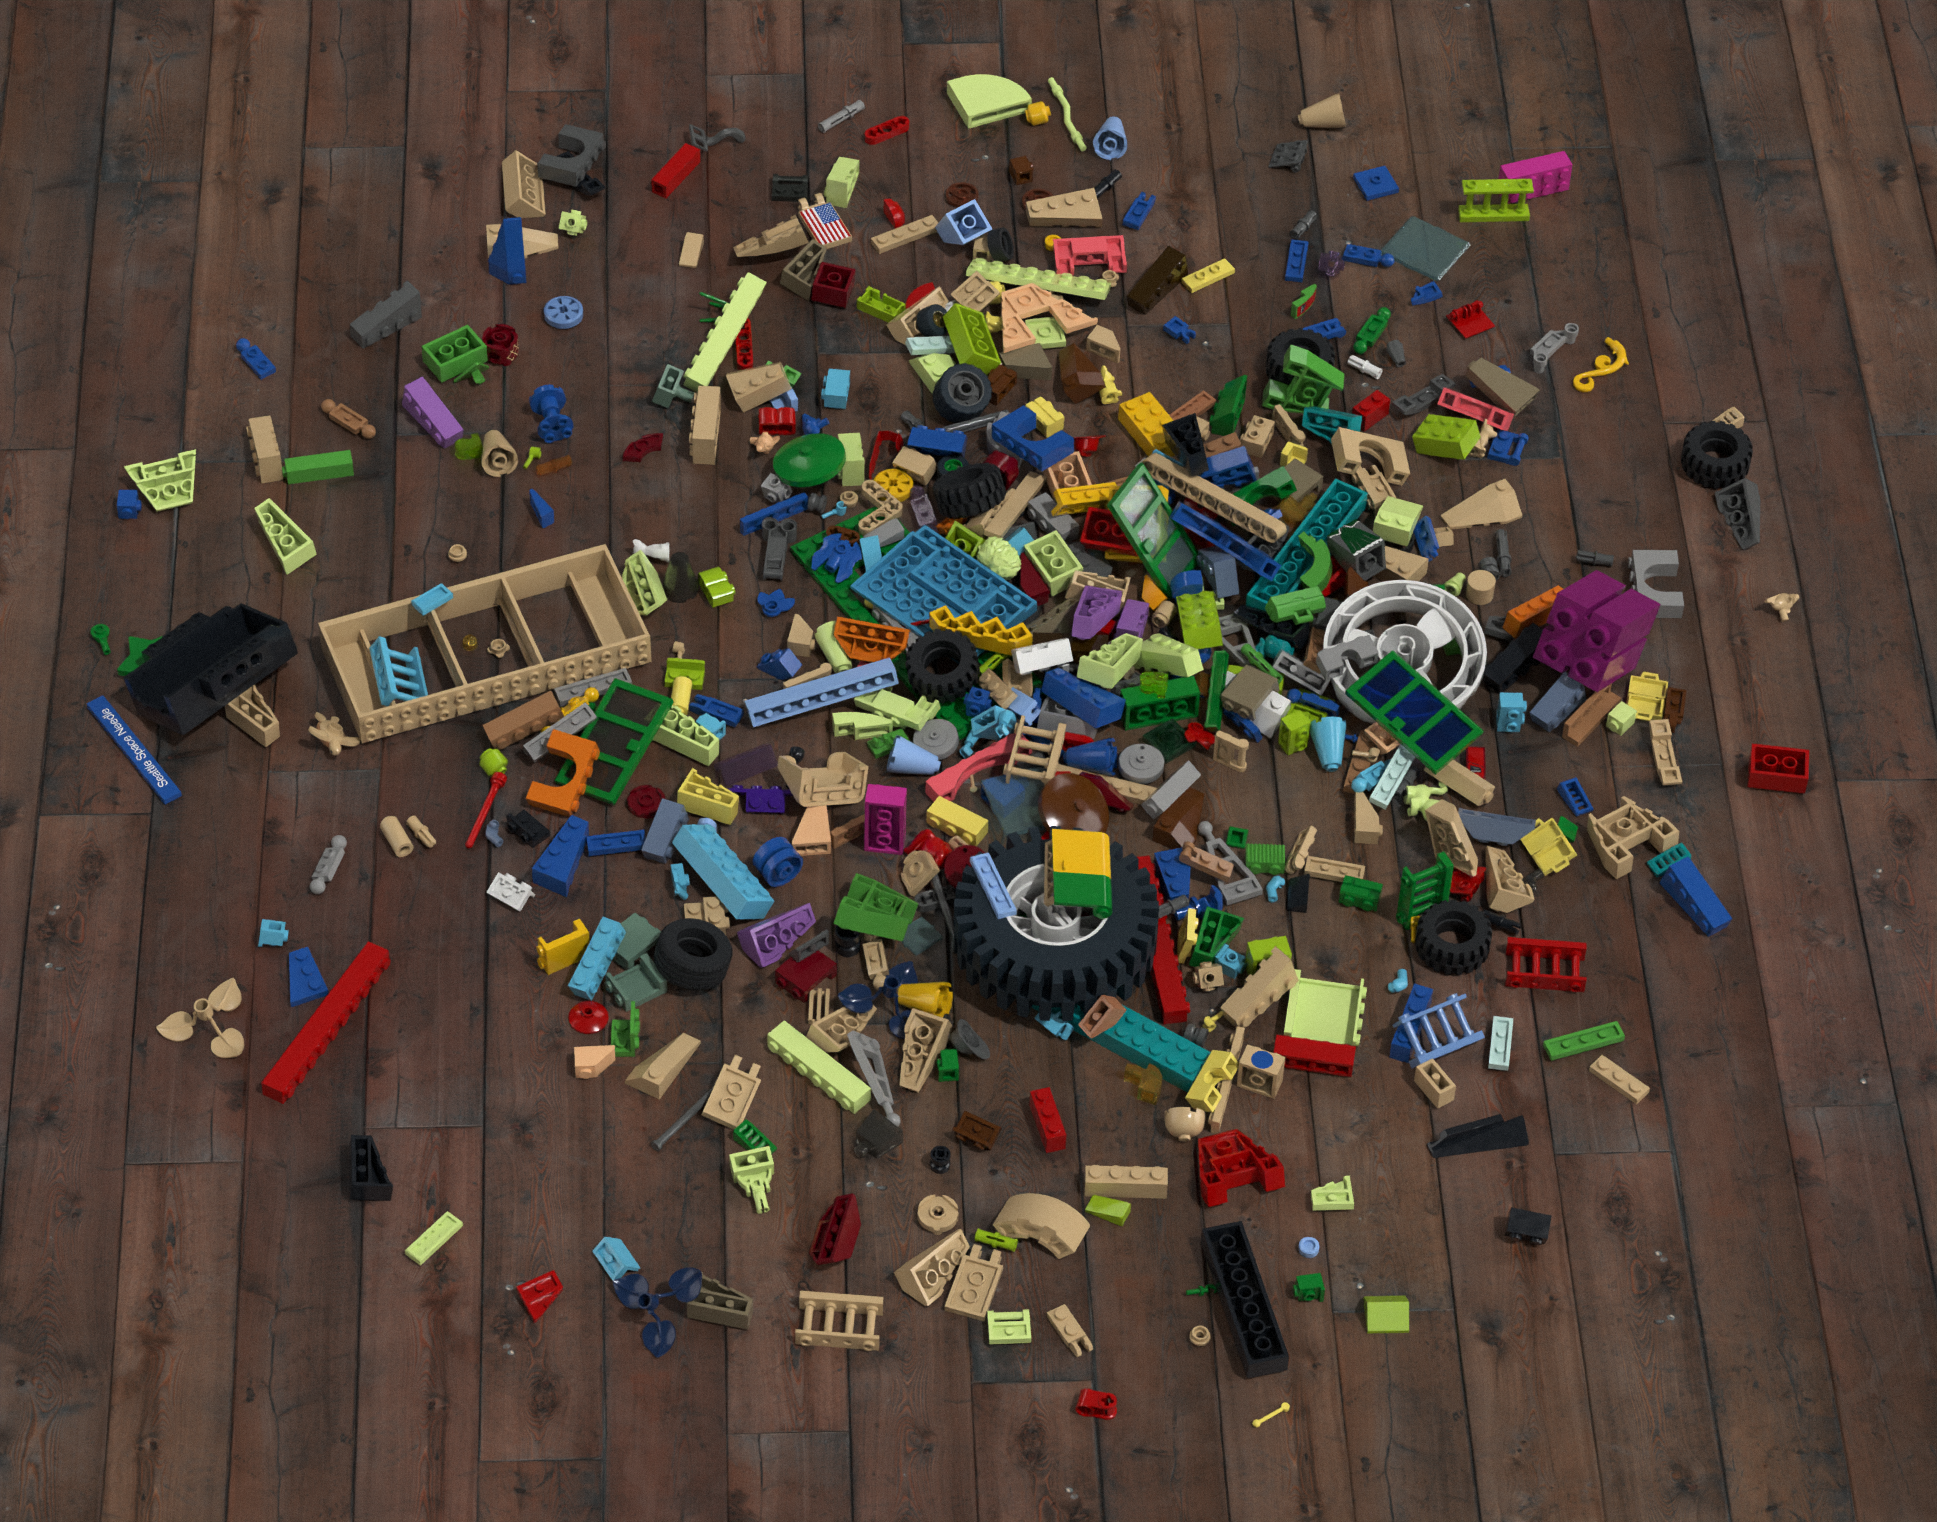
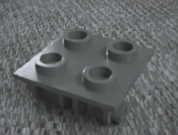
M1308 140L1277 144L1268 167L1290 165L1293 172L1300 171L1301 164H1303L1305 154L1307 153Z

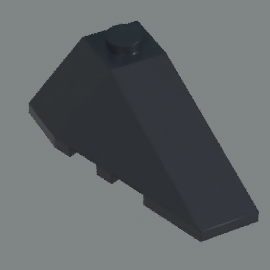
M1241 605L1233 613V616L1267 636L1273 635L1277 639L1287 641L1291 648L1294 647V650H1301L1308 642L1310 622L1295 625L1293 620L1289 619L1276 623L1270 619L1266 611Z

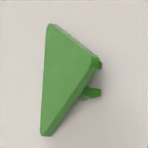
M476 362L453 381L457 383L473 376L476 384L480 385L485 382L481 372L488 370L489 366Z

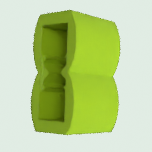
M719 566L698 573L699 586L713 608L734 600L735 588L733 584L728 582L726 572L722 571Z

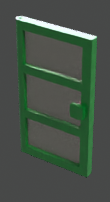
M614 678L594 712L597 719L586 726L580 736L581 738L595 741L600 750L598 759L594 760L592 765V775L590 778H587L585 783V795L615 805L674 703L672 698ZM567 759L554 782L561 786L568 784L575 776L576 764L572 760Z

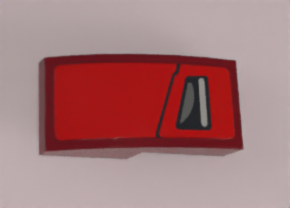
M1468 746L1465 751L1466 768L1486 780L1485 747Z

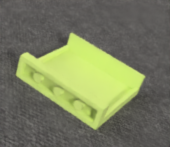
M1295 969L1299 981L1290 989L1284 1035L1359 1046L1361 1034H1357V1030L1362 1029L1363 1019L1359 1018V1014H1364L1365 1003H1362L1361 999H1366L1367 987H1363L1364 979L1361 978V984L1357 986L1300 978L1301 970Z

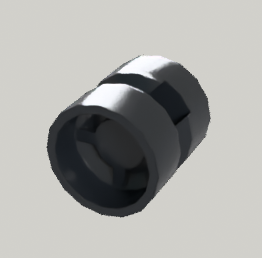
M837 925L835 929L836 952L840 956L848 958L857 955L861 948V932L841 929Z

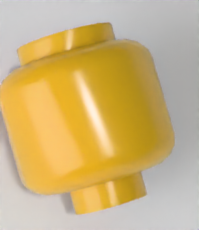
M1042 101L1029 104L1025 110L1027 121L1033 126L1047 123L1048 116H1051L1049 105L1045 106V103Z

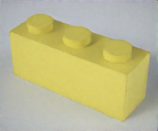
M941 796L927 810V824L945 832L949 836H959L969 845L977 846L988 833L987 819Z

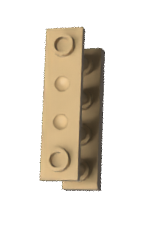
M1021 715L1020 723L1016 722L1014 734H1016L1010 761L1009 764L1005 763L1003 775H1006L1005 783H1010L1011 775L1041 780L1045 785L1055 777L1067 724L1059 723L1057 730L1048 731L1024 726L1025 716ZM1022 733L1052 739L1054 744L1046 745L1021 740ZM1022 747L1047 752L1051 756L1044 759L1017 752L1018 748ZM1015 761L1045 766L1044 768L1047 769V772L1043 771L1041 773L1016 768L1014 764Z
M800 1291L799 1309H804L805 1314L803 1330L796 1329L795 1344L879 1351V1335H874L876 1315L883 1316L884 1297ZM814 1310L826 1311L824 1331L811 1330ZM834 1312L847 1313L845 1333L832 1332ZM855 1314H867L865 1334H853Z

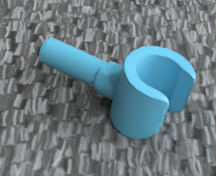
M839 501L835 509L822 514L821 517L824 519L835 514L843 516L846 513L847 506L843 507L844 502Z

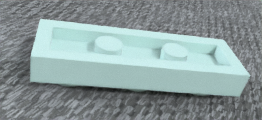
M950 336L910 337L905 341L911 355L955 353Z
M1493 1016L1488 1064L1490 1069L1508 1071L1513 1018Z

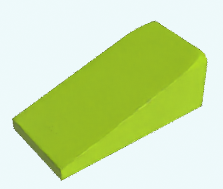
M1093 1195L1085 1212L1122 1227L1131 1212V1204L1121 1200Z

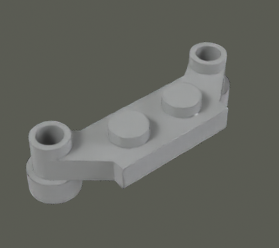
M1568 323L1565 325L1564 330H1550L1531 348L1530 354L1533 355L1534 372L1543 373L1548 358L1564 343H1575L1579 332L1577 324Z

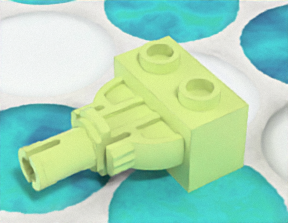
M766 1146L729 1154L730 1169L734 1183H739L746 1191L747 1197L751 1196V1189L758 1214H762V1206L764 1213L768 1212L770 1208L765 1188L766 1192L769 1193L771 1190L769 1183L772 1175H774V1162L770 1147Z

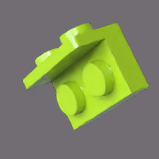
M667 658L665 687L673 688L674 679L684 676L692 681V689L702 690L705 677V661Z

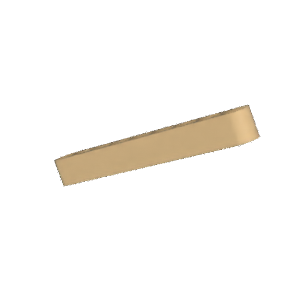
M1153 453L1141 462L1145 465L1153 479L1267 542L1274 543L1286 533L1287 529L1282 521L1198 475L1191 476L1187 469L1160 454Z

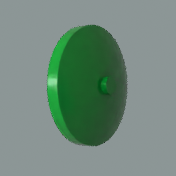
M820 433L807 434L784 444L774 456L773 468L776 476L786 485L793 487L815 486L830 480L841 471L846 462V452L842 442L834 436Z

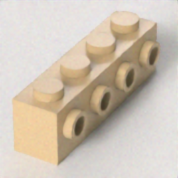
M1092 1165L1085 1167L1086 1197L1097 1195L1125 1198H1167L1168 1168L1158 1166L1124 1167L1118 1165Z

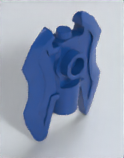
M840 533L831 534L823 539L822 547L813 554L811 566L812 570L816 571L826 562L824 567L831 573H834L839 567L836 583L847 579L853 573L855 563L862 559L859 544L855 542L852 547L848 540L840 541L842 535Z

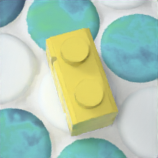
M1039 397L1025 405L1036 413V428L1046 438L1063 430L1064 416L1053 408L1050 401Z

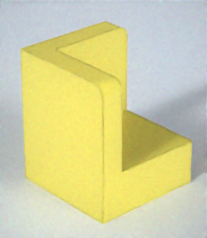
M1288 441L1281 452L1280 466L1285 467L1295 458L1305 464L1308 448Z

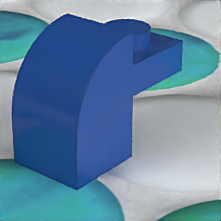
M1201 570L1184 571L1173 577L1170 586L1175 603H1177V596L1197 594L1203 591Z

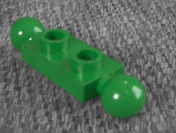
M1379 308L1377 316L1372 314L1356 336V342L1353 345L1355 353L1364 354L1367 351V346L1372 347L1388 325V319L1391 316L1388 308Z

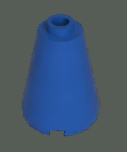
M1107 738L1068 748L1067 752H1064V763H1067L1069 767L1114 776L1116 773L1113 772V768H1117L1118 759L1117 746L1113 747L1112 742H1115V739Z

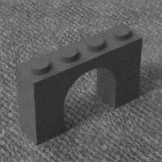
M565 124L558 134L559 148L580 153V155L572 158H561L544 153L537 163L538 177L577 187L580 181L584 179L586 172L591 169L593 162L598 159L600 152L605 149L606 142L604 141V133Z

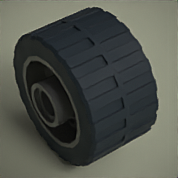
M967 363L955 364L949 367L935 384L932 394L935 409L947 421L953 423L979 417L992 397L991 382L987 378L988 376L980 368Z

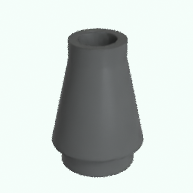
M1399 340L1390 341L1386 345V352L1392 358L1396 367H1403L1406 365L1403 344Z

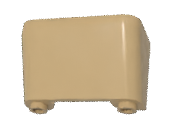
M846 752L831 754L827 761V767L809 769L796 765L795 759L791 756H779L778 770L796 802L804 807L859 803L864 798L869 766Z

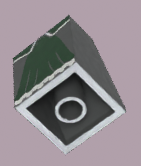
M1357 519L1327 535L1328 549L1346 573L1352 567L1365 581L1386 569L1384 539Z

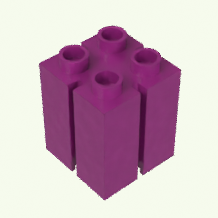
M1595 570L1557 593L1546 622L1550 625L1543 629L1533 658L1561 673L1570 669L1568 677L1599 692L1636 668L1647 641L1644 636L1650 633L1661 604L1632 588L1621 594L1626 585Z

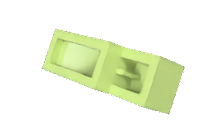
M860 712L832 713V726L835 737L854 734L855 740L880 737L882 734L893 731L892 720L882 716Z

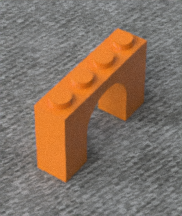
M553 729L546 747L549 753L572 760L576 764L575 776L568 784L560 787H552L532 781L526 800L531 806L570 817L579 808V798L585 793V783L587 778H590L592 775V765L594 760L598 759L600 750L595 741Z

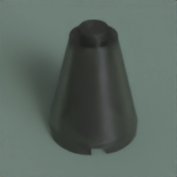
M683 552L671 555L662 582L666 598L675 603H684L687 599H693L699 592V583L688 555Z

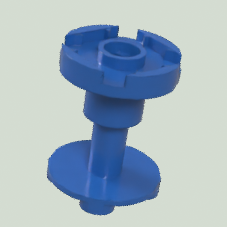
M550 384L535 389L532 397L531 395L529 397V403L533 412L544 417L537 428L539 436L546 443L570 437L574 427L573 421L570 417L560 414V410L566 403L563 389L560 387L559 389L554 388Z

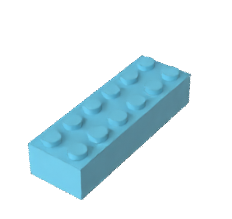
M709 824L682 825L672 842L673 845L736 919H764L774 903L773 898L762 887L759 880L751 874L748 867L739 860L737 854L728 847L726 841L717 834L715 828Z

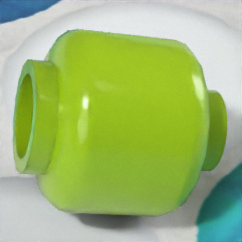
M489 748L481 754L480 767L488 776L492 777L494 772L504 774L507 771L508 760L500 750Z

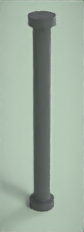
M716 1081L712 1084V1088L657 1140L651 1142V1146L655 1151L659 1152L662 1149V1145L706 1105Z

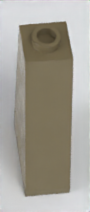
M1483 358L1477 361L1473 360L1467 366L1468 371L1465 376L1500 409L1513 413V418L1527 407L1540 391L1537 387Z

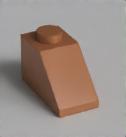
M1101 995L1078 1025L1089 1038H1094L1113 1027L1127 1010L1115 997Z

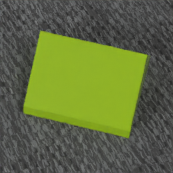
M957 521L953 523L945 538L976 560V555H978L979 551L978 547L985 542V539Z
M1405 1295L1364 1296L1367 1334L1409 1333V1301Z

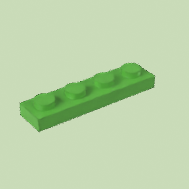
M1615 1021L1545 1040L1543 1047L1552 1061L1622 1042L1625 1039V1035L1618 1022Z

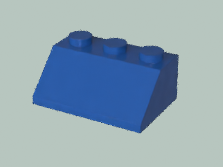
M917 425V428L912 427L907 445L908 448H914L923 454L937 456L959 455L964 458L968 438L962 431L953 430V433L946 432V429L943 428L930 430L927 426Z

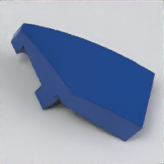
M1435 281L1422 287L1416 286V292L1414 297L1411 298V304L1420 305L1443 297Z

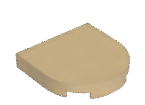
M915 850L905 858L901 878L908 893L915 897L940 870L930 853Z

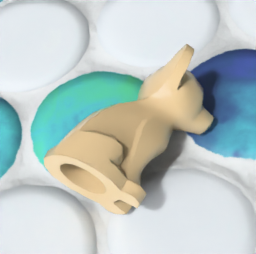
M1487 419L1484 420L1479 431L1480 439L1468 456L1483 458L1486 452L1484 447L1488 444V439L1497 437V432L1493 430L1492 426L1487 424Z

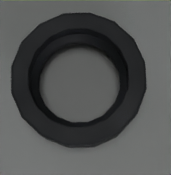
M1001 227L989 231L987 243L994 261L1003 262L1012 259L1014 256V245L1008 230Z

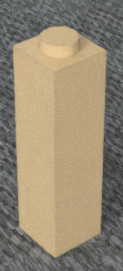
M1439 751L1431 754L1430 757L1438 761L1444 753ZM1452 760L1436 775L1427 767L1424 769L1425 772L1478 806L1489 803L1493 798L1495 786L1455 760Z

